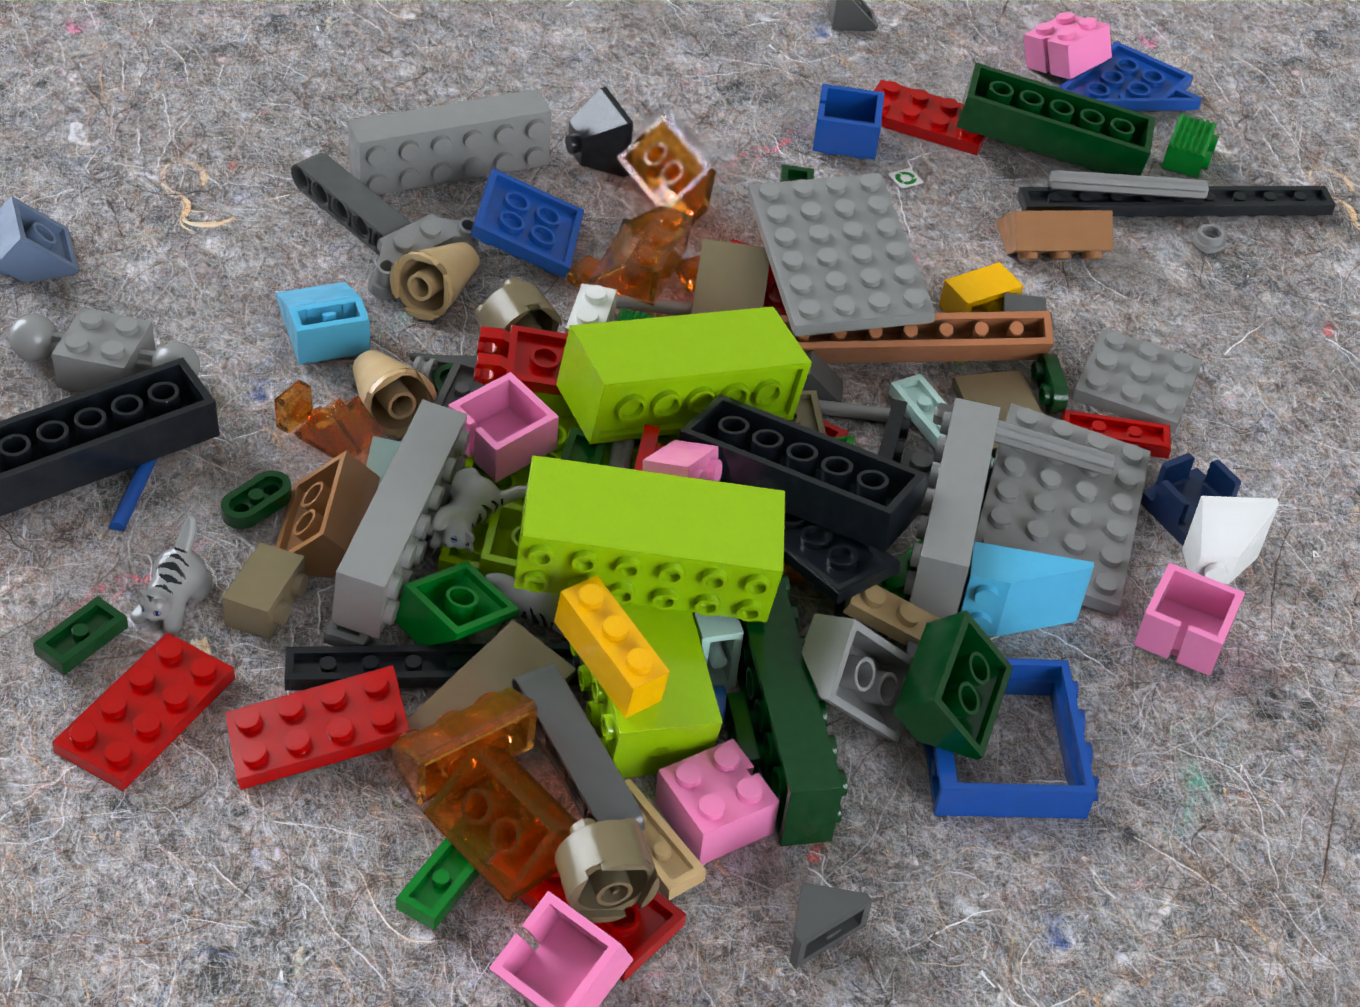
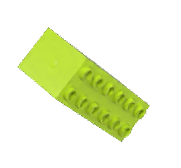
M774 307L570 325L556 386L589 444L639 439L642 437L645 424L660 427L658 436L680 434V430L720 394L786 420H793L812 362Z
M532 455L523 506L514 588L534 593L560 594V591L598 575L619 604L650 606L660 610L687 611L704 616H724L748 622H767L784 568L785 491Z
M620 604L670 671L661 702L625 719L571 644L570 649L573 657L579 656L581 664L578 668V682L580 690L582 692L587 691L589 699L586 705L587 718L592 727L596 728L599 739L622 778L656 775L659 769L714 747L723 721L692 612L672 609L660 610L655 607L635 604Z

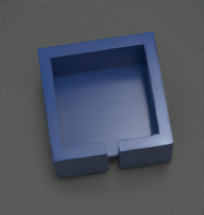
M822 84L812 151L822 152L827 155L838 154L853 156L857 159L867 158L875 160L885 92Z

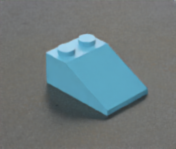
M974 541L958 613L967 610L986 635L994 637L1076 622L1092 575L1094 562Z

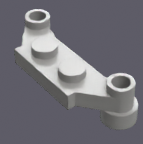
M431 213L378 239L377 249L380 251L376 269L370 275L368 283L370 293L382 299L393 296L389 280L391 267L401 256L408 252L457 242H465L476 251L478 239L470 236L475 219L464 217L460 220L439 218L434 213Z

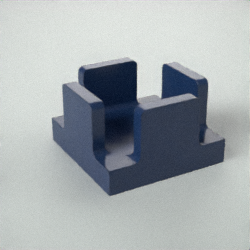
M1190 453L1164 462L1156 483L1151 487L1143 489L1141 505L1182 546L1185 543L1201 496H1237L1241 480L1219 459L1210 463L1205 475L1198 468L1191 470L1195 458Z

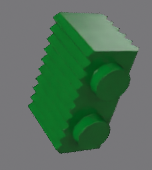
M1181 114L1168 144L1161 168L1198 179L1201 169L1208 170L1218 143L1219 136L1214 134L1216 123H1210L1209 120L1204 122L1203 118L1198 120L1197 117L1192 118L1191 115Z

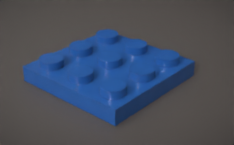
M492 168L486 181L470 236L486 245H492L517 259H523L548 273L565 278L571 267L584 210Z

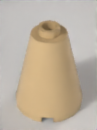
M465 242L408 252L401 256L391 267L389 280L392 294L395 299H401L406 306L403 310L419 320H434L449 310L479 267L478 254L471 245Z
M365 351L353 363L352 371L365 419L369 426L380 436H395L396 439H402L422 399L434 403L437 398L435 387L425 374L380 351Z

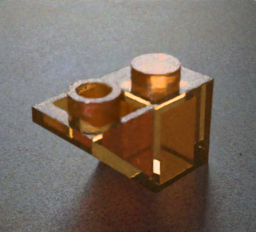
M358 396L344 402L339 397L324 408L322 406L316 407L302 418L305 424L294 432L300 440L332 458L337 457L346 450L353 456L359 455L371 445L373 436L380 437L384 434Z

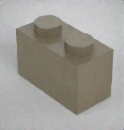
M260 542L222 597L225 626L270 640L279 625L283 626L287 622L291 607L297 597L302 598L307 591L309 575L306 574L305 556Z

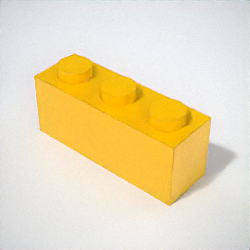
M598 575L560 591L554 622L623 717L626 719L661 702L670 671Z

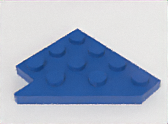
M1118 41L1111 45L1112 58L1072 79H1068L1059 87L1132 111L1198 110L1202 102L1201 97L1186 91L1192 84L1193 75Z

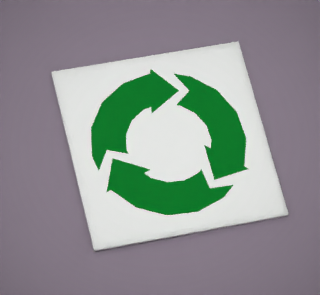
M911 168L887 173L901 189L924 183Z

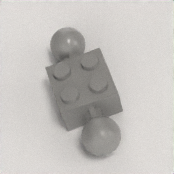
M81 307L67 331L60 333L57 332L55 325L48 318L39 314H27L18 318L11 326L9 332L10 346L22 359L40 361L52 354L57 388L82 393L182 357L197 377L200 371L199 357L189 345L181 342H169L156 350L152 321Z

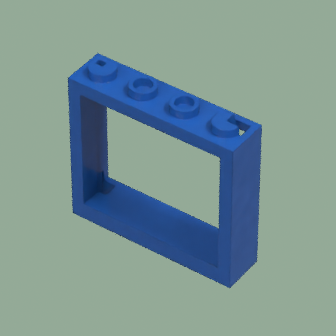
M1006 658L1013 669L1004 695L1050 696L1068 785L959 783L953 752L924 743L934 816L1087 819L1093 801H1098L1099 799L1097 793L1099 778L1092 774L1093 749L1091 743L1085 741V712L1083 709L1078 708L1079 685L1078 681L1072 680L1069 661Z

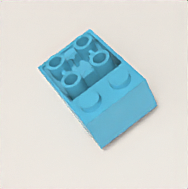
M346 282L276 292V299L299 365L352 357L370 350V320L361 296Z

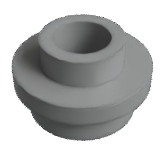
M1204 224L1194 233L1192 241L1204 253L1219 252L1224 249L1226 244L1225 232L1219 226Z

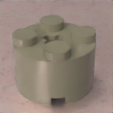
M510 278L505 281L502 287L495 291L484 303L480 304L475 312L480 329L481 326L503 328L510 332L511 325L557 332L559 324L562 326L561 317L541 290L530 282H521L518 278Z
M587 818L577 821L570 827L571 835L560 844L555 853V865L568 905L592 923H606L626 917L624 909L638 903L639 909L643 908L655 897L660 881L637 820L626 818L596 822L593 819Z

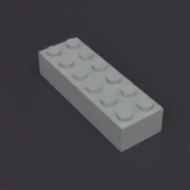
M537 89L348 120L350 174L375 194L381 195L489 176L492 168L506 173L549 165L551 110Z
M955 398L952 413L944 412L940 434L947 436H939L928 481V486L935 489L927 488L922 512L929 513V516L921 515L916 538L923 540V543H914L910 566L916 567L917 570H908L903 592L904 594L911 595L910 603L940 619L958 612L969 570L1001 407Z
M422 399L336 571L332 624L361 632L377 639L385 624H393L399 609V601L396 600L399 594H402L404 584L412 582L414 572L411 571L413 564L420 565L427 548V542L425 541L427 534L434 535L435 530L431 528L433 519L441 506L449 504L452 497L450 491L453 478L457 471L465 468L467 459L461 457V454L465 453L471 432L465 430L468 414Z

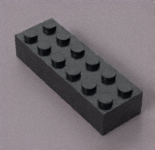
M182 357L0 421V516L219 436L216 401Z
M722 394L718 395L680 430L679 441L719 446L718 459L722 462V475L719 482L785 491L786 513L880 551L886 552L922 511L927 473Z

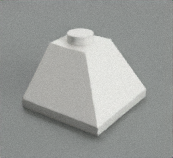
M1201 496L1182 548L1187 569L1223 584L1231 583L1258 558L1278 508V500L1273 498Z

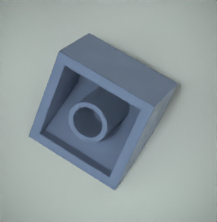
M10 196L0 207V273L6 277L12 276L23 283L75 275L79 268L69 228Z

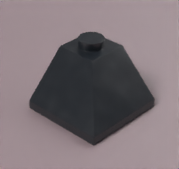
M602 87L569 121V132L565 137L567 151L569 154H573L581 166L620 177H627L630 173L633 121L608 88Z

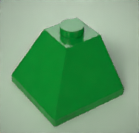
M465 561L404 584L395 622L418 645H433L458 640L517 616L520 609L472 564Z

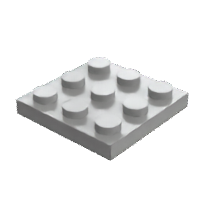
M1102 328L1074 389L1072 400L1128 419L1170 425V432L1175 434L1203 360L1157 346L1151 342H1144L1123 335L1117 331Z

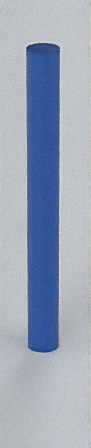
M157 459L136 467L109 524V529L125 531Z

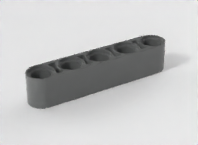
M325 153L314 155L293 164L291 167V175L297 188L378 255H380V251L377 249L378 239L411 224L407 218Z
M551 663L513 678L512 688L515 698L583 819L589 818L599 822L634 818L638 821L642 832H644L645 822L637 801L557 666Z

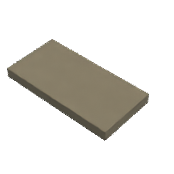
M513 619L407 718L413 741L405 744L461 789L528 723L515 698L512 679L554 663L568 684L575 677L576 668Z

